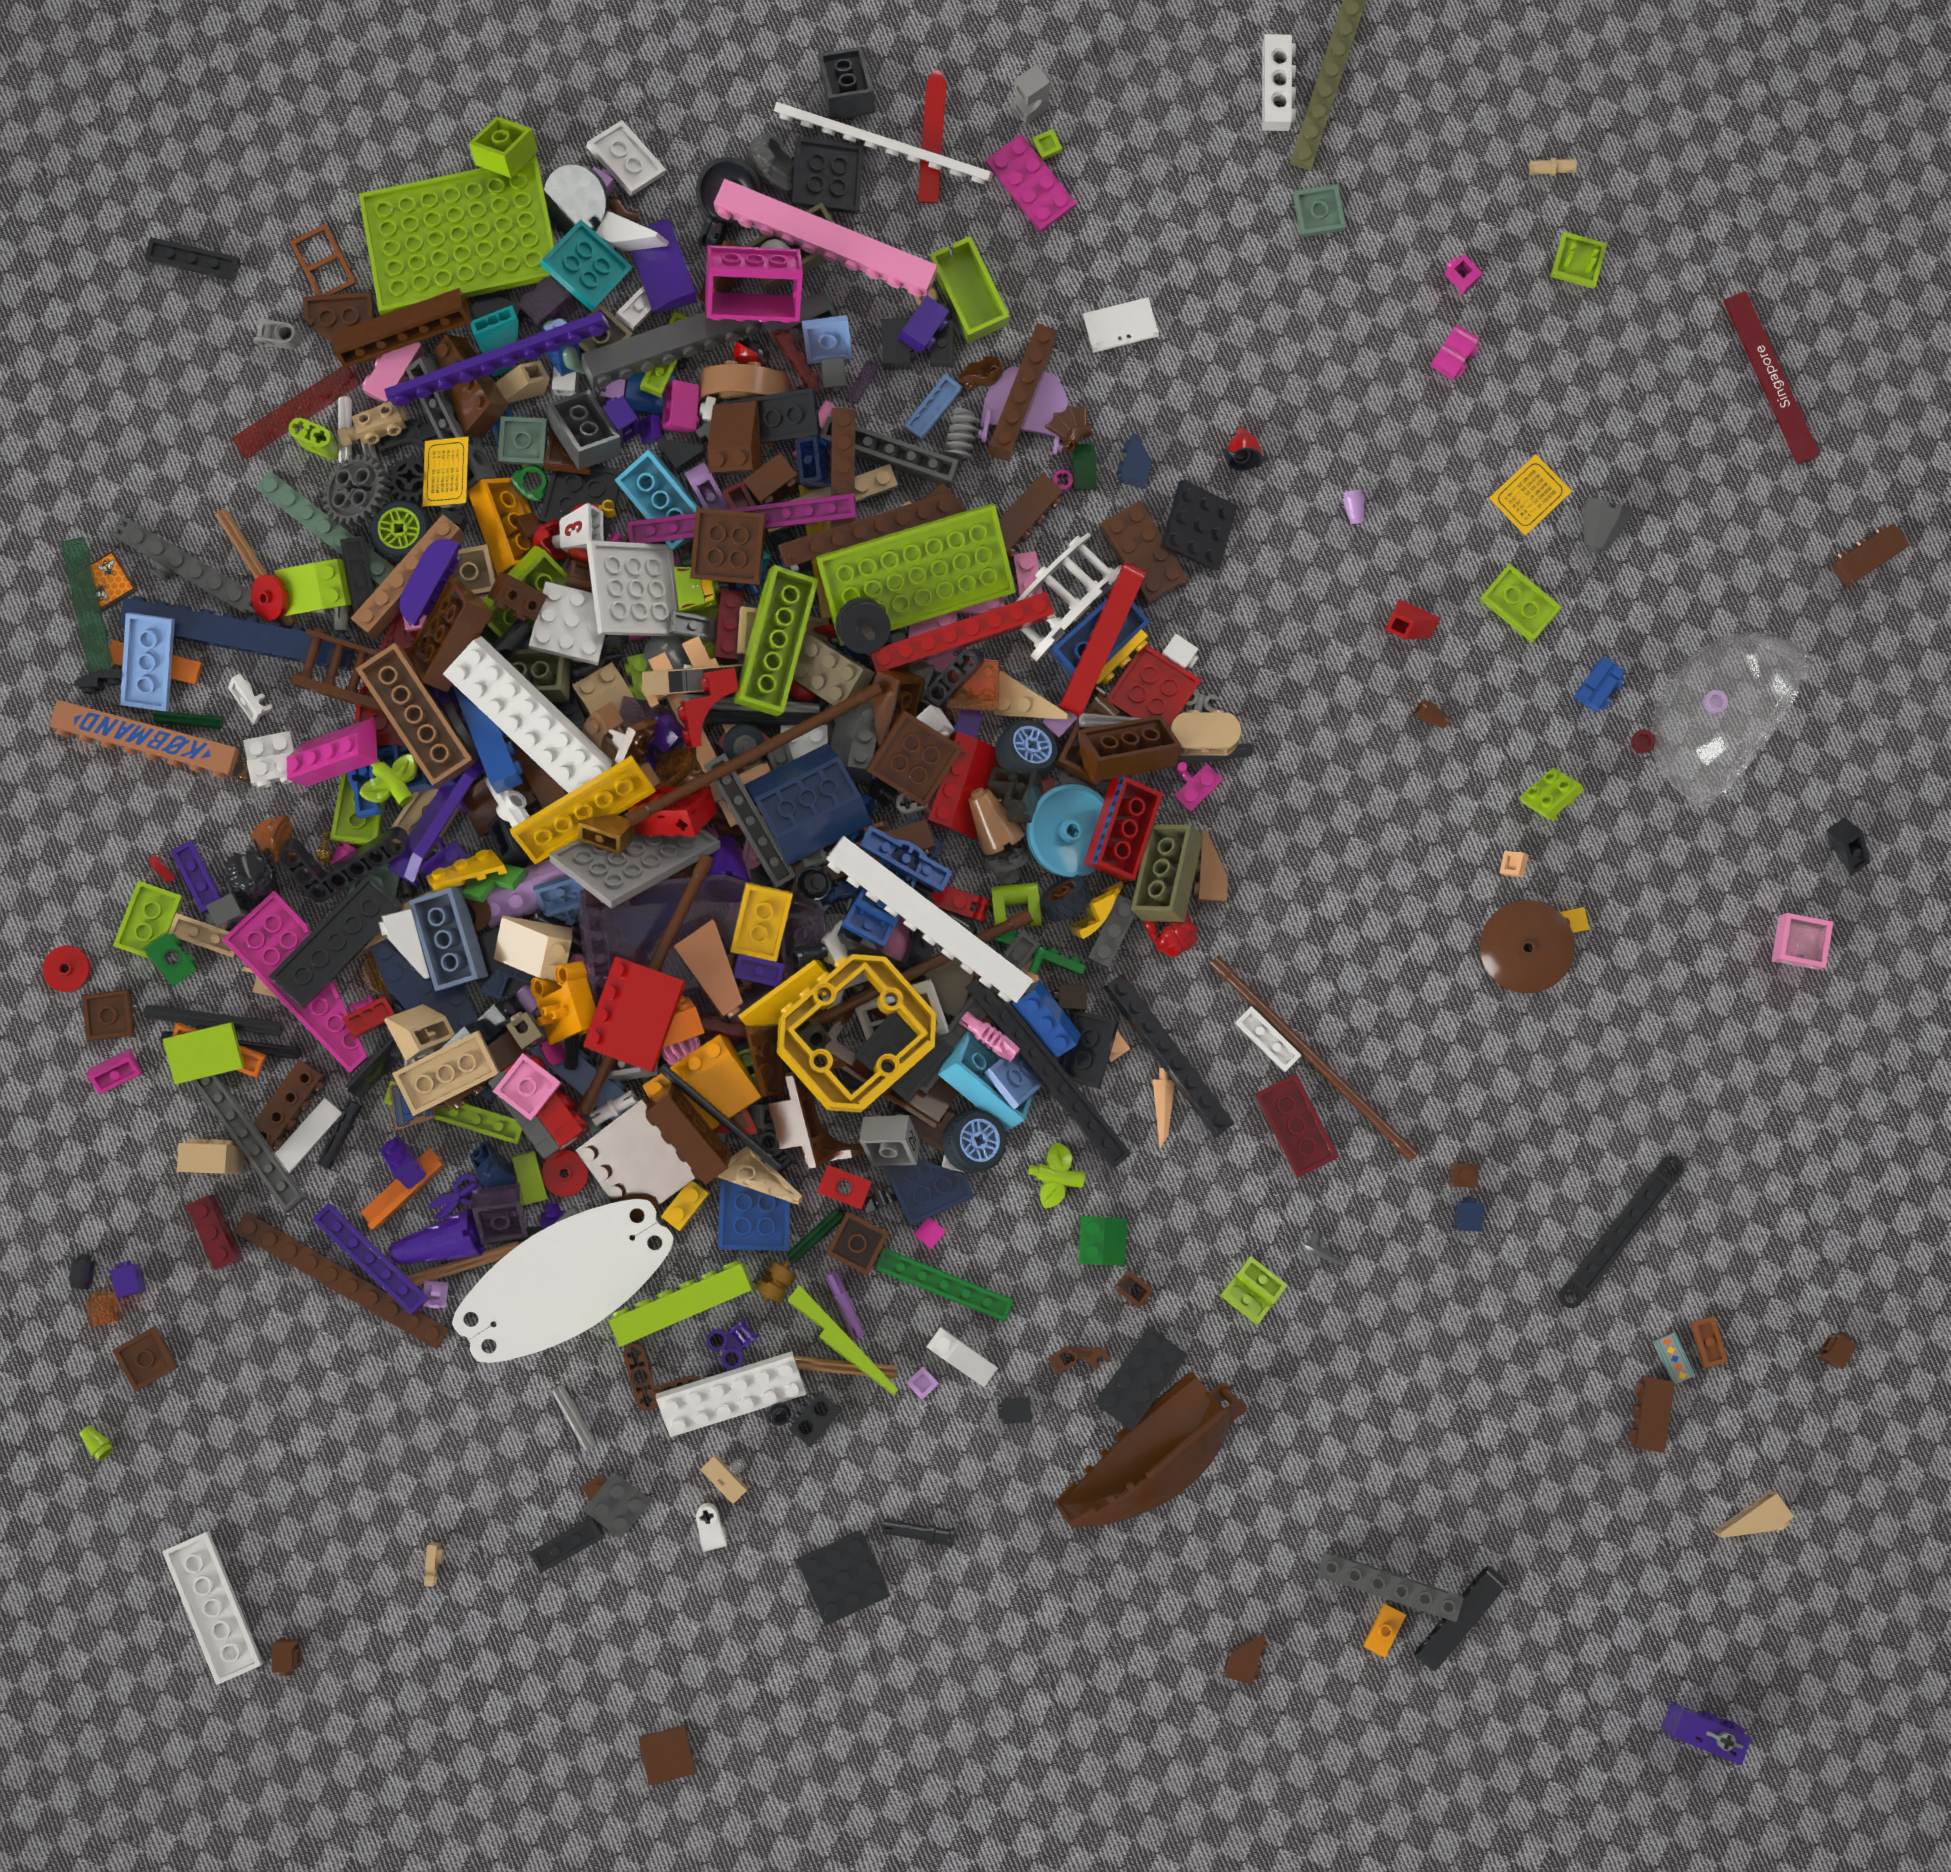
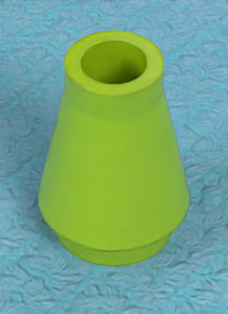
M91 1425L85 1427L79 1433L93 1459L96 1458L98 1461H102L113 1452L112 1442L96 1431Z

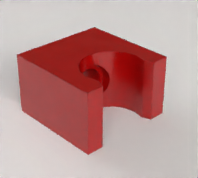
M827 1165L817 1193L862 1210L873 1182ZM843 1180H847L851 1184V1191L848 1194H842L838 1189L839 1183Z

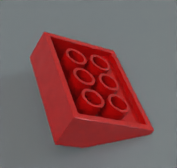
M955 732L950 734L949 739L962 746L963 749L928 802L922 820L926 819L928 824L979 842L968 801L971 797V792L983 787L984 790L989 789L1001 802L1009 776L1000 768L995 757L994 746L963 733Z
M615 956L583 1047L654 1072L686 981Z

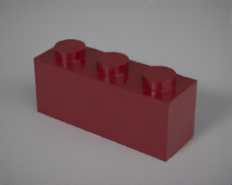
M721 589L719 593L712 659H716L718 664L735 665L738 661L740 607H743L745 592Z
M207 1195L186 1205L214 1270H222L243 1260L215 1195Z

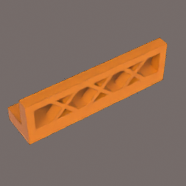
M429 1148L418 1158L426 1172L424 1179L411 1189H407L401 1181L396 1179L360 1212L369 1222L368 1226L371 1230H378L447 1166L432 1148Z

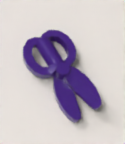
M464 1174L458 1177L453 1185L455 1193L443 1194L429 1204L430 1209L445 1205L436 1214L435 1218L437 1220L451 1214L459 1202L465 1205H472L481 1200L483 1187L478 1184L476 1176ZM470 1179L472 1181L459 1190L458 1186L463 1180ZM478 1189V1195L474 1199H465L466 1196Z

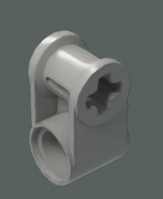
M265 318L257 319L259 326L257 336L253 339L255 344L289 350L295 349L300 345L301 336L291 324ZM292 332L291 337L289 339L284 340V336L287 333Z

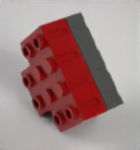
M525 1054L543 1069L547 1068L539 1056ZM514 1063L488 1081L493 1090ZM562 1083L532 1121L499 1097L543 1159H553L589 1132L586 1128L589 1125L588 1122L575 1109L578 1107L575 1100L570 1095L568 1096L563 1093L562 1089L564 1086Z

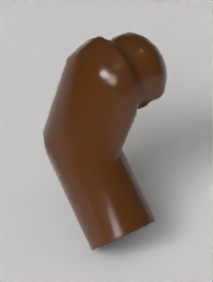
M614 197L609 201V208L612 213L632 222H638L639 211L628 210L618 197Z

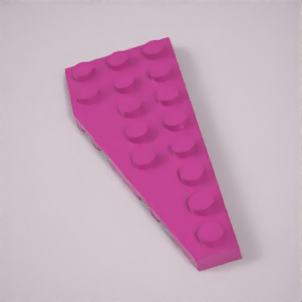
M273 891L222 940L335 1059L352 1074L369 1057L360 1037L353 1040L342 1021V1017L349 1013L334 981L332 980L303 1009L269 977L311 933L304 920L276 891Z

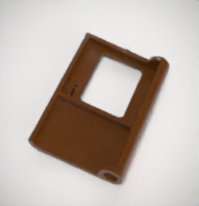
M869 980L854 985L851 990L854 992L853 996L873 987ZM879 1008L867 1010L881 1020L887 1017ZM855 1009L839 1016L827 1034L832 1040L826 1045L825 1050L830 1052L833 1062L840 1060L845 1062L846 1066L841 1067L842 1070L865 1083L874 1073L854 1057V1052L837 1042L838 1035L855 1012ZM939 1077L927 1094L919 1089L908 1102L890 1087L881 1095L932 1128H935L958 1091L942 1077Z

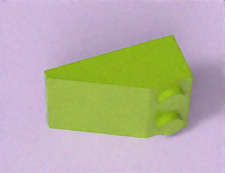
M332 559L274 570L275 575L285 584L282 586L289 595V606L284 616L352 605L343 559Z

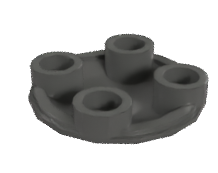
M653 636L647 641L644 648L647 667L653 671L648 660L665 652L673 669H683L684 664L687 665L689 661L682 646V643H685V641L679 636Z

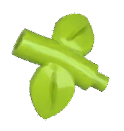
M411 753L399 757L391 768L384 761L380 762L378 759L376 763L371 764L373 767L372 773L376 778L368 780L361 787L359 794L364 799L380 803L384 802L392 794L401 807L406 806L412 801L413 795L405 785V783L413 780L417 773V762Z
M1058 1142L1053 1144L1047 1153V1165L1039 1163L1038 1166L1029 1165L1028 1174L1035 1175L1037 1180L1045 1181L1040 1188V1200L1044 1208H1051L1061 1203L1066 1196V1187L1083 1188L1086 1172L1069 1170L1073 1161L1072 1155L1066 1146Z

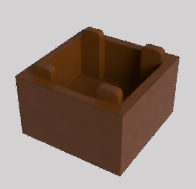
M781 453L743 480L756 505L778 503L787 495L793 496L796 494L799 487L796 472Z

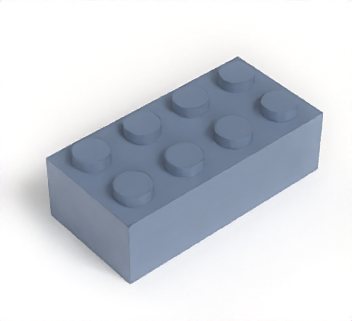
M462 886L450 887L409 900L435 991L449 989L488 977L468 905L462 894Z

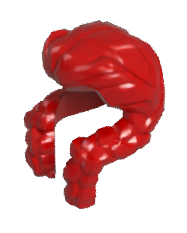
M1188 911L1186 912L1185 922H1172L1164 928L1161 936L1157 935L1156 924L1158 921H1143L1148 937L1156 945L1157 951L1167 956L1177 957L1183 951L1190 950L1196 944L1198 929L1192 923Z

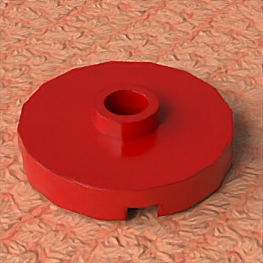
M272 574L257 577L251 588L253 608L259 617L267 621H275L283 617L289 606L287 590L284 591L282 586L285 584L279 577Z
M60 946L46 956L42 965L43 976L51 988L60 992H74L81 989L88 982L91 963L88 956L81 949L72 946ZM64 965H68L69 970L66 973H64L62 970Z
M564 1150L553 1159L545 1161L541 1175L548 1191L556 1196L569 1197L576 1195L586 1186L589 1178V1169L578 1153ZM563 1169L569 1171V1175L566 1178L561 1176Z

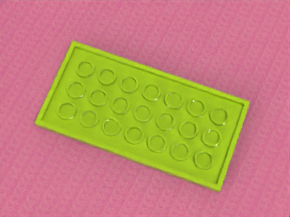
M993 503L816 556L840 646L845 644L836 630V616L840 608L854 598L864 597L876 601L888 615L892 631L1016 593L996 506Z

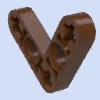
M631 1343L624 1350V1360L638 1407L642 1410L647 1411L659 1408L656 1394L663 1392L667 1386L676 1388L679 1387V1382H682L683 1386L689 1384L690 1380H693V1382L702 1380L699 1376L691 1375L655 1386L644 1346L639 1343ZM632 1347L641 1351V1354L638 1355L639 1363L644 1361L645 1366H638L632 1369L631 1364H636L634 1357H629L628 1354L632 1351ZM644 1370L647 1373L648 1378L645 1383H638L635 1380L634 1375L636 1371ZM648 1384L651 1385V1389H646L648 1396H653L654 1398L650 1402L651 1406L641 1402V1399L644 1398L643 1390L638 1392L637 1387L641 1388Z

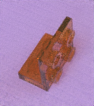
M969 660L968 663L964 664L963 666L973 663L972 660ZM984 660L983 665L959 691L954 693L953 697L947 699V708L987 711L997 709L999 707L1000 662ZM953 670V679L958 682L959 673Z

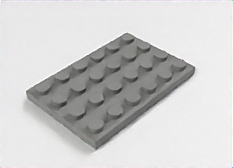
M703 828L693 837H686V835H675L673 837L656 835L648 837L647 835H636L634 830V840L621 855L583 843L579 839L549 855L552 864L612 909L697 862L702 853L709 855L720 849V841Z

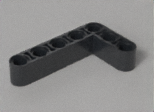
M401 827L390 828L325 869L319 865L299 840L287 839L282 844L279 861L313 901L324 902L401 855L406 849L408 834ZM398 839L401 843H394L391 840ZM286 851H292L296 855H290ZM372 851H379L382 854L376 855ZM353 863H361L363 866L358 867ZM305 868L310 872H303L301 869ZM340 874L344 878H338L335 875ZM316 886H322V887H324L325 889H324V890H320V889L316 888Z

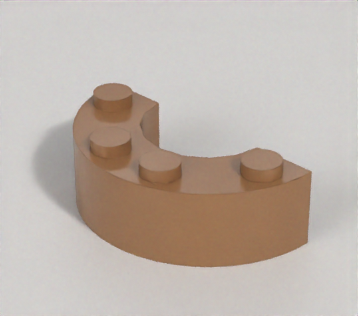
M727 360L721 365L706 366L700 372L699 398H701L700 402L705 403L707 396L716 398L717 403H720L730 398H751L790 391L791 380L785 371L761 367L759 362L738 364L736 361Z
M612 701L589 716L584 724L582 733L614 761L618 751L605 738L608 736L613 738V735L609 733V729L614 728L618 730L624 721ZM649 762L638 763L653 786L660 783Z

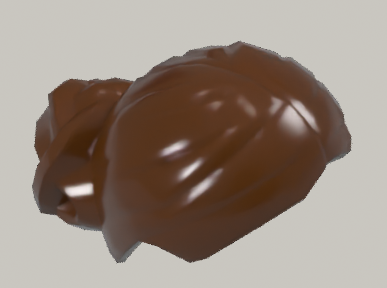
M984 356L981 361L969 363L966 369L959 374V384L966 391H972L978 386L988 387L996 384L1003 373L1001 361L996 357Z

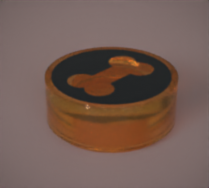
M247 760L237 762L233 769L234 777L242 784L251 783Z

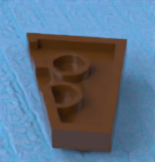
M778 1024L745 1025L760 1095L766 1097L784 1095L785 1062L772 1047L778 1039Z

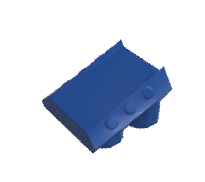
M673 371L669 382L677 380L676 371ZM646 372L633 374L627 379L625 398L635 414L651 412L662 416L664 393L660 398L640 390V384Z

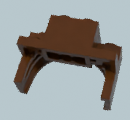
M843 1060L834 1061L829 1070L833 1073V1069L845 1067L846 1064ZM826 1063L817 1064L815 1066L823 1068L825 1067ZM792 1070L786 1072L785 1086L788 1095L768 1103L780 1149L802 1146V1153L808 1168H816L828 1161L853 1158L865 1152L861 1143L848 1144L840 1142L826 1131L817 1115L814 1094Z

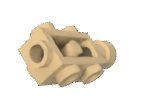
M389 401L351 416L354 426L338 429L337 433L344 447L352 445L353 441L358 439L363 444H376L381 437L400 434L401 429L406 428L404 421L408 420L403 407H395Z

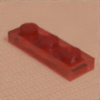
M779 328L773 331L771 335L806 389L815 388L816 392L821 389L817 383L819 381L818 376L805 365L807 362L806 357L800 350L796 351L792 345L795 341L791 334Z

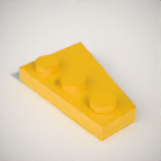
M489 849L481 850L475 856L468 859H459L453 865L446 868L435 869L426 878L434 892L450 887L461 886L466 882V879L472 878L479 881L487 879L486 874L498 871V874L502 875L507 873L493 850Z

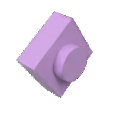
M924 1366L906 1381L908 1386L921 1400L939 1385V1382Z

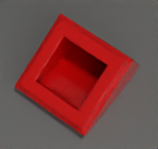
M833 623L814 627L813 629L815 633L827 638H837Z

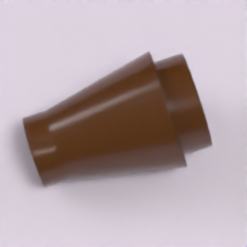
M1423 699L1414 712L1418 720L1442 729L1447 726L1450 717L1443 713L1431 700L1426 701Z

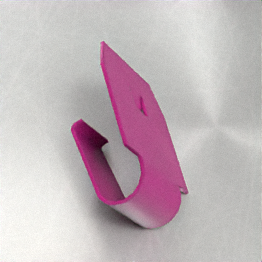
M548 1040L539 1043V1048L546 1061L552 1065L564 1061V1049L561 1044L550 1046Z

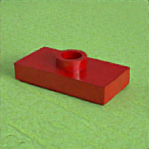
M385 996L342 1017V1021L354 1040L385 1024L384 1019L395 1015Z

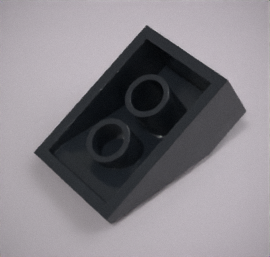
M862 47L817 54L831 120L875 113L874 91Z

